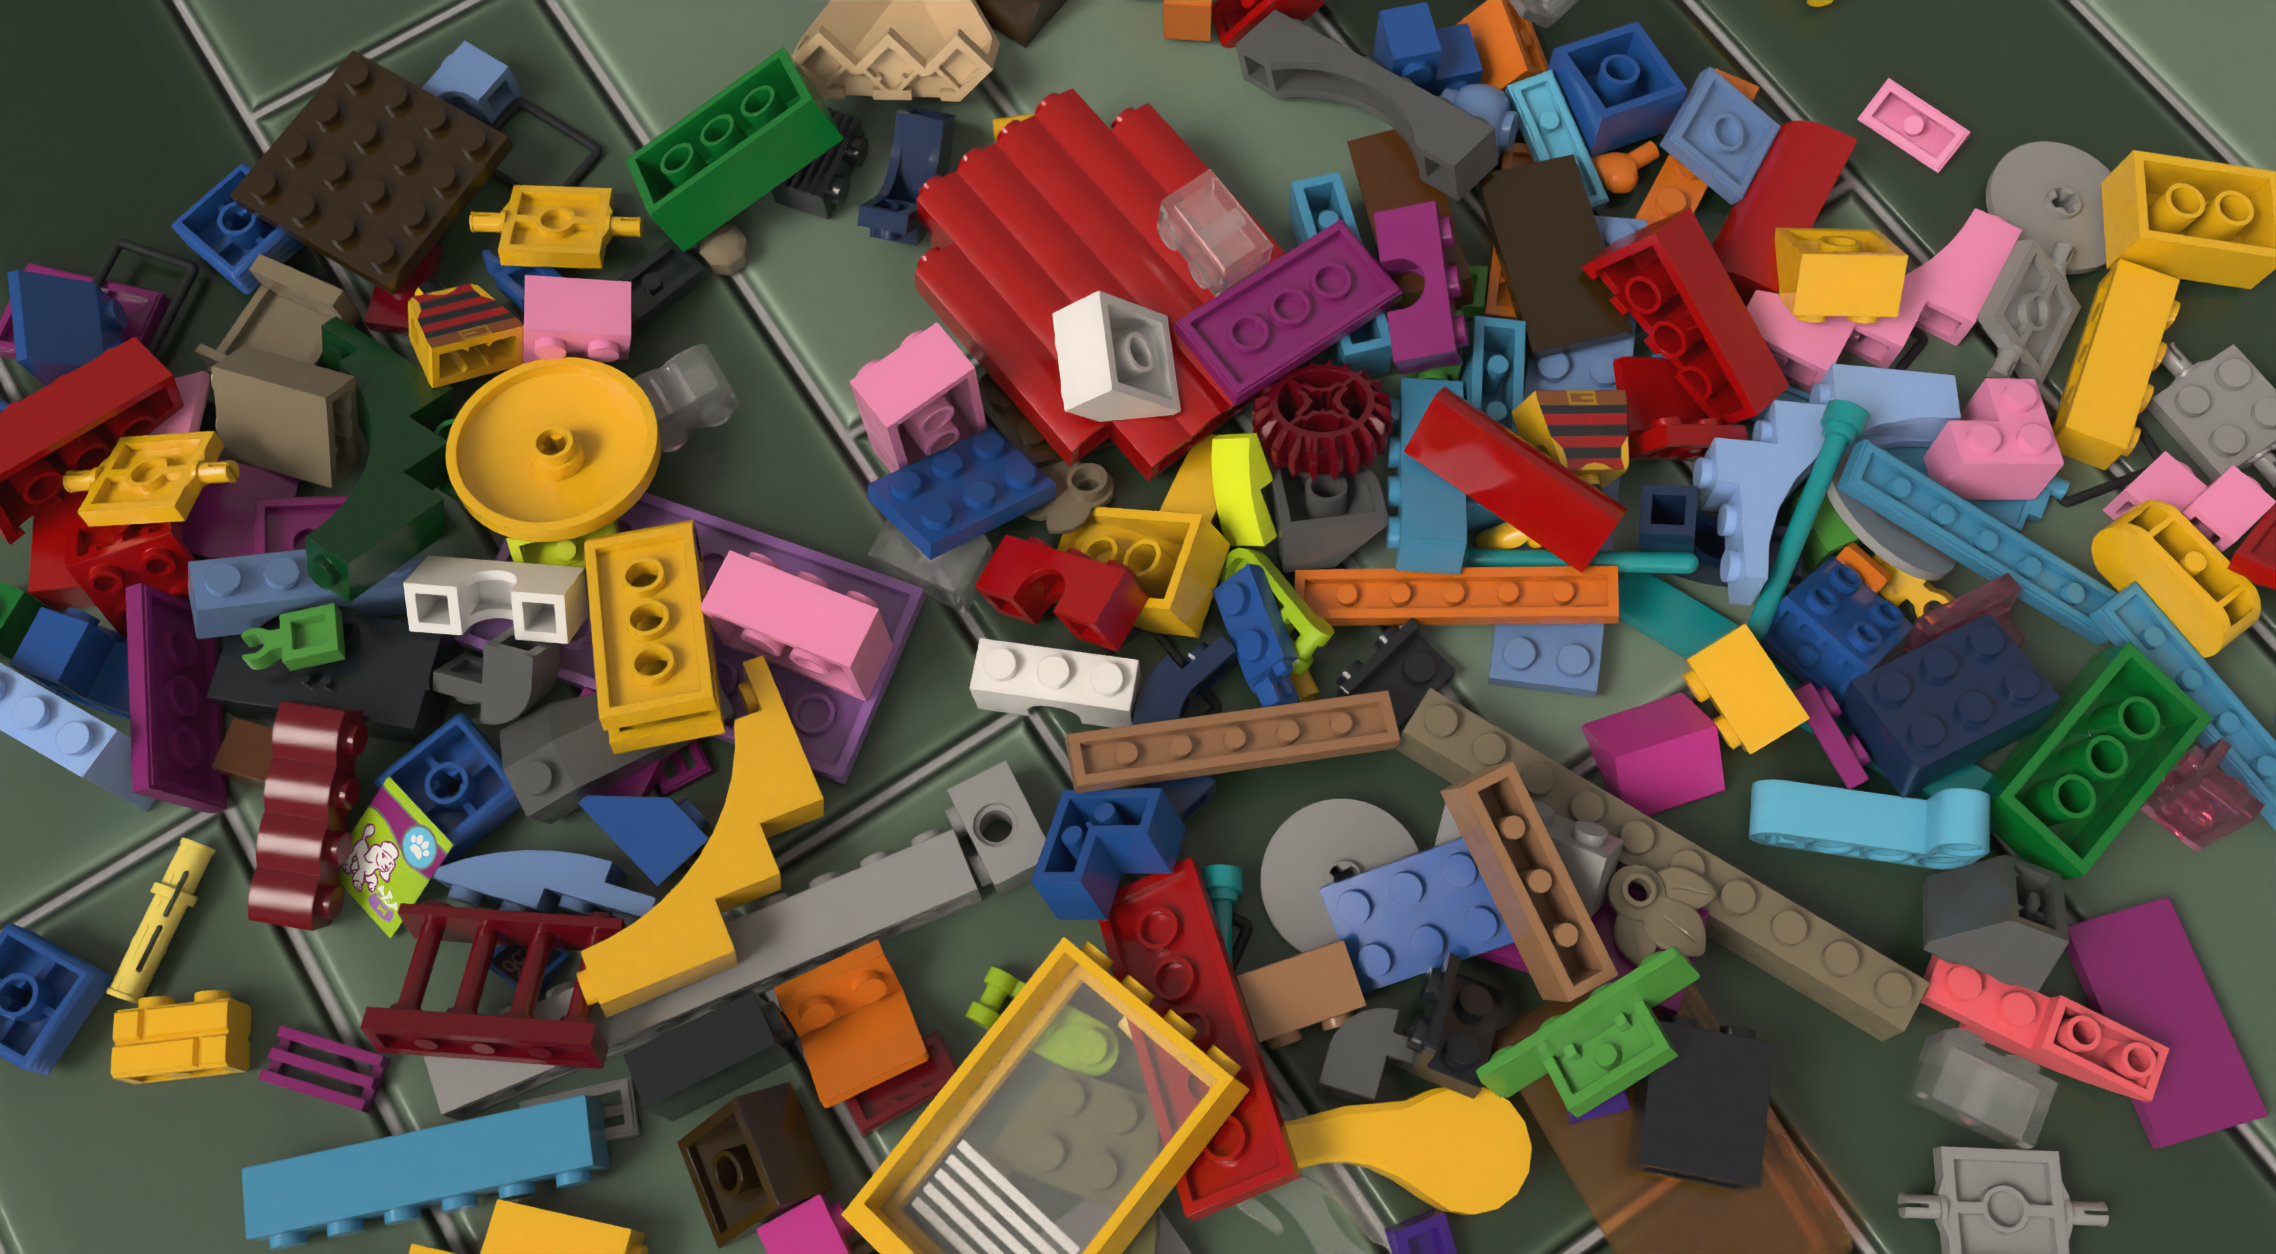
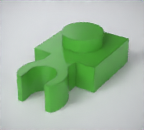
M335 603L279 614L280 629L270 631L264 628H252L241 634V638L249 648L264 644L258 652L242 655L243 660L254 670L268 668L279 659H282V662L290 671L346 659L342 613Z

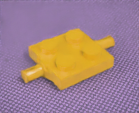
M514 185L510 201L500 213L471 211L469 217L472 233H501L498 247L501 266L602 269L606 246L613 236L643 237L642 216H613L615 201L612 188Z
M215 431L128 436L119 438L110 456L99 467H94L92 470L66 471L67 475H63V486L70 493L88 491L78 510V514L89 527L186 521L203 487L211 483L237 482L236 478H239V467L233 460L217 462L225 445Z

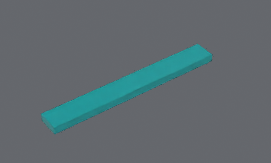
M1625 573L1618 583L1619 620L1685 659L1739 626L1651 573ZM1763 648L1790 689L1803 683ZM1840 716L1834 718L1844 738L1853 734ZM1807 721L1798 725L1814 735ZM1867 753L1871 762L1866 764L1865 766L1886 778V776L1883 774V772L1880 770V768L1877 766L1874 760ZM1972 763L1912 794L1922 800H1927L1935 793L1944 789L1967 788L1981 790L1993 774Z

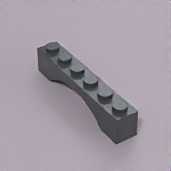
M1274 10L1236 43L1244 80L1276 98L1310 97L1330 99L1352 104L1376 115L1390 125L1407 143L1416 160L1420 180L1457 201L1463 198L1498 164L1495 128L1485 119L1466 113L1453 106L1446 98L1427 92L1416 86L1409 78L1390 72L1379 66L1372 58L1363 57L1351 51L1335 38L1325 37L1309 28L1299 19H1292Z

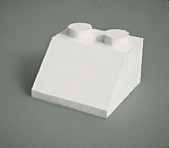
M1097 291L1052 313L1055 347L1061 379V395L1065 412L1099 422L1168 416L1181 412L1167 315L1102 291Z

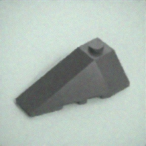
M1266 458L1273 481L1267 485L1283 573L1295 572V570L1336 567L1388 525L1389 517L1379 479L1370 468L1365 470L1360 465L1356 476L1350 475L1345 471L1340 472L1336 481L1329 475H1318L1313 482L1308 473H1301L1293 478L1288 467L1275 470L1273 461Z
M719 680L725 723L736 717L738 713ZM597 693L546 704L500 731L503 771L526 816L547 824H552L580 808L581 806L578 803L586 795L598 796L657 760L666 758L696 740L692 739L614 755L609 743L608 730L604 731L599 720Z

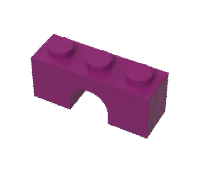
M1435 200L1375 212L1374 220L1379 258L1384 270L1389 276L1416 274L1425 279L1424 291L1416 303L1405 309L1387 312L1394 364L1402 375L1463 364L1461 347L1469 346V335L1465 316H1456L1454 297L1462 296V285L1458 266H1449L1447 248L1455 247V235L1451 216L1442 217Z

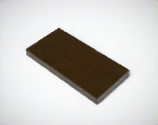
M1574 154L1489 172L1475 187L1517 320L1526 321L1525 345L1530 360L1629 338L1632 328L1627 313L1622 316L1610 302V299L1615 295L1600 277L1592 280L1581 268V266L1604 250L1605 247Z

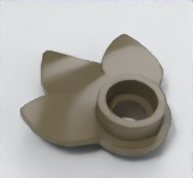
M1080 460L1072 467H1069L1065 461L1041 467L1039 469L1056 483L1055 499L1023 514V516L1031 520H1046L1049 534L1072 532L1086 523L1093 510L1098 507H1105L1112 500L1115 493L1113 479L1102 466L1095 463H1081Z
M1633 864L1624 866L1614 873L1607 887L1609 905L1617 914L1612 935L1618 950L1626 959L1639 967L1643 959L1655 952L1656 947L1666 950L1676 946L1686 957H1700L1704 954L1706 949V932L1702 919L1696 910L1706 906L1716 896V892L1709 882L1689 869L1681 867H1670L1655 872L1646 866ZM1632 883L1642 885L1647 892L1646 900H1634L1628 893V885Z

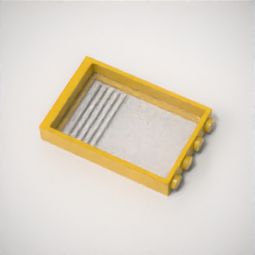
M1063 937L841 1215L880 1254H1122L1250 1090L1234 1077L1241 1066L1214 1044L1207 1053L1191 1041L1198 1032L1194 1027L1171 1009L1164 1017L1149 1006L1155 995L1129 974L1121 983L1108 972L1114 961L1088 940L1080 949Z

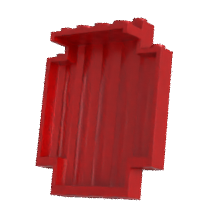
M1072 88L1061 94L1056 92L1049 94L1038 104L1034 116L1021 122L1019 120L1011 121L999 132L996 143L983 149L980 147L971 149L961 158L956 171L944 177L936 175L924 183L919 190V197L916 199L917 217L930 233L931 249L917 263V269L914 271L915 286L920 296L1069 467H1072L1110 438L1143 477L1150 482L1188 453L1193 446L1210 436L1254 402L1260 393L1259 391L1235 406L1175 332V322L1281 257L1286 252L1149 103L1136 110L1130 107L1122 111L1111 125L1112 130H1110ZM1097 291H1102L1167 315L1181 412L1168 416L1104 422L1065 412L1061 395V379L1055 347L1052 313Z

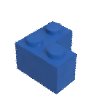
M1427 2L1379 11L1372 59L1379 66L1398 76L1409 78L1416 86L1435 96H1441L1446 88L1460 90L1469 84L1481 83L1483 68L1468 23L1435 29Z
M41 607L9 666L67 700L130 721L127 644H124L126 638L112 630L98 626L100 623L99 619L81 610L68 607L66 612L62 614Z
M1162 788L1106 789L1075 794L1074 790H1063L1031 882L1058 919L1108 920L1122 873L1172 874L1186 827Z

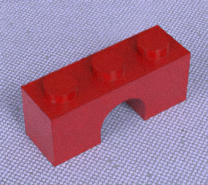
M1006 534L974 585L999 614L1036 626L1046 610L1059 600L1053 612L1077 639L1116 652L1119 651L1149 599L1136 583V574L1129 567L1118 561L1109 560L1107 564L1092 560L1088 555L1074 548H1068L1064 552L1053 549L1049 544L1036 537H1029L1026 541Z

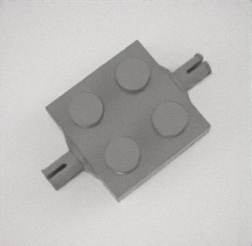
M2036 239L2020 240L2015 243L1977 316V320L1998 347V355L1987 373V378H2010L2013 371H2015L2020 379H2035L2037 384H2043L2081 309V305L2071 292L2066 278V268L2076 253V247H2074L2073 243L2066 240L2056 241L2049 257Z
M2174 342L2170 343L2167 346L2161 363L2175 379L2168 388L2152 397L2146 408L2212 482L2232 465L2238 469L2254 465L2272 485L2273 489L2276 488V456L2272 452L2276 448V389L2235 344L2212 359L2197 362L2193 365L2176 347Z
M1944 1146L1933 1148L1936 1181L1933 1195L1905 1194L1900 1192L1897 1200L1898 1205L1921 1206L1898 1208L1899 1216L1902 1219H1935L1940 1232L1942 1254H2070L2069 1239L2073 1225L2106 1227L2109 1221V1215H2088L2084 1213L2107 1212L2108 1208L2104 1201H2070V1197L2062 1182L2059 1151Z

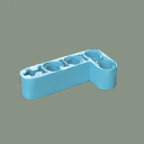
M1760 780L1752 783L1749 839L1758 844L1931 869L1951 870L1972 864L1989 853L1990 795L1975 789L1950 788L1935 793L1927 800L1786 780Z

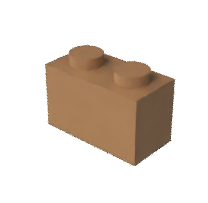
M1344 940L1335 941L1236 975L1257 1042L1260 1043L1267 1040L1270 1049L1279 1048L1303 1039L1299 1029L1321 1022L1323 1031L1340 1027L1345 1021L1354 1016L1352 1010L1366 1006Z

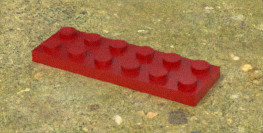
M1188 857L1175 863L1172 874H1150L1117 889L1108 920H1098L1108 956L1114 961L1112 970L1115 978L1122 983L1129 974L1155 995V998L1149 1004L1151 1008L1162 1017L1171 1009L1198 1031L1191 1041L1206 1053L1213 1044L1241 1066L1234 1077L1250 1089L1176 1184L1185 1217L1192 1221H1197L1301 1178L1302 1175L1199 864L1192 857ZM1127 1018L1164 1146H1166L1211 1088Z

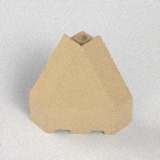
M830 0L800 38L792 57L815 85L819 94L826 99H844L845 95L873 96V100L912 101L913 97H940L941 101L960 102L993 70L1000 42L976 0Z

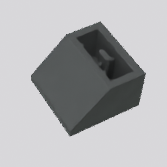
M2005 854L1929 875L1922 884L1924 951L1935 954L1945 962L1959 963L1989 974L2002 983L2008 985L2016 984L2035 992L2039 991L2069 943L2062 874Z

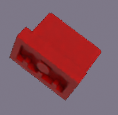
M1622 356L1613 361L1616 390H1625L1627 398L1629 460L1696 461L1699 457L1704 458L1715 437L1748 440L1746 425H1723L1722 418H1706L1705 412L1675 378L1678 369L1668 358Z
M81 521L68 526L65 568L118 634L127 636L126 587L142 582L190 602L188 593V562L197 560L182 541V521L89 527L85 521Z

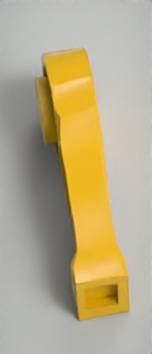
M1441 1087L1401 1100L1342 1106L1284 1121L1299 1169L1318 1164L1342 1163L1367 1168L1391 1179L1420 1200L1444 1212L1475 1215L1496 1210L1518 1194L1529 1174L1532 1145L1525 1121L1510 1101L1504 1097L1500 1098L1489 1088L1482 1087L1474 1099Z

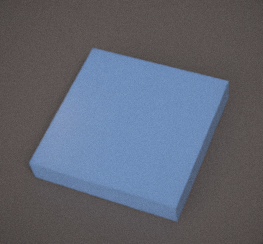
M1710 66L1700 72L1660 146L1729 204L1733 205L1743 199L1781 126Z

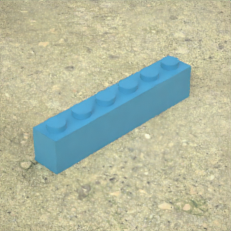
M580 1095L242 1168L246 1240L269 1241L270 1250L288 1249L306 1245L308 1243L307 1234L327 1230L328 1238L349 1236L364 1232V1222L384 1218L385 1225L404 1224L422 1219L421 1209L442 1205V1213L460 1212L479 1207L478 1197L499 1193V1199L507 1201L535 1195V1185L556 1181L557 1188H570L593 1182V1172L610 1169L608 1144L604 1131L606 1127L603 1101L588 1095Z

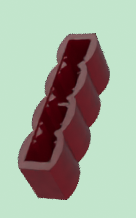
M302 700L281 701L273 727V758L269 765L265 782V812L257 836V867L251 881L248 897V918L250 921L314 931L330 926L333 919L340 914L344 903V890L340 886L339 870L341 865L349 858L352 849V836L348 832L347 816L349 811L357 804L360 795V782L355 778V762L357 757L365 750L368 741V728L363 723V710Z

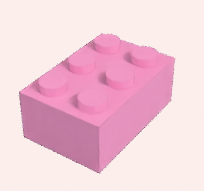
M938 322L925 331L919 330L910 334L904 339L897 350L882 360H873L860 369L857 376L849 381L872 450L891 473L987 429L975 367Z
M729 550L700 606V609L723 645L753 657L764 655L768 663L865 702L893 648L889 633L875 601L855 591H848L845 596L827 589V583L807 572L800 571L797 576L779 570L776 562L755 552H750L748 557Z

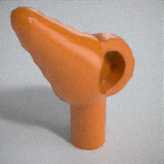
M1648 141L1627 154L1610 152L1591 157V160L1606 190L1613 193H1628L1636 188L1639 178L1638 170L1658 159L1659 151L1652 141Z

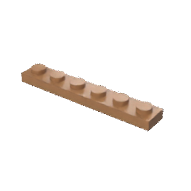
M1387 690L1067 734L1066 748L1074 792L1078 794L1396 749L1401 739L1389 691Z

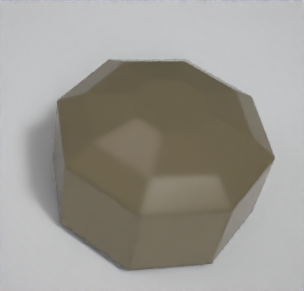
M722 225L701 240L699 253L703 262L715 275H734L748 265L750 246L747 238L736 226Z

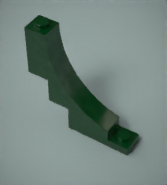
M336 316L321 325L323 364L331 370L355 376L358 423L364 432L370 452L365 469L356 487L343 505L326 522L305 538L308 576L322 589H330L346 601L351 602L444 536V497L433 490L448 480L445 456L447 440L434 432L442 422L453 419V388L449 385L432 388L423 369Z

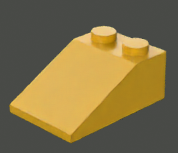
M1098 507L1091 512L1084 525L1062 535L1057 550L1066 552L1068 548H1074L1085 553L1092 560L1107 564L1109 560H1115L1126 565L1136 574V583L1149 599L1133 627L1154 633L1199 638L1214 595L1212 591L1217 586L1231 544L1203 514Z

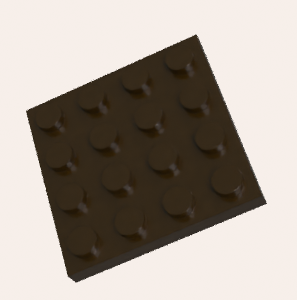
M353 50L232 191L230 197L239 207L394 296L514 146L505 134Z

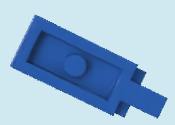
M1247 564L1212 591L1231 643L1236 649V656L1246 683H1248L1252 693L1257 694L1262 707L1299 703V697L1289 674L1293 671L1292 662L1298 659L1263 568L1259 565Z

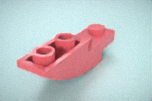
M1932 954L1923 977L1930 984L1920 1002L1961 1022L1958 1029L2021 1058L2085 1083L2140 1101H2152L2170 1048L2062 995L2049 998L2039 992L2016 984L2008 985L2002 983L1991 975L1968 966L1945 962L1935 954Z

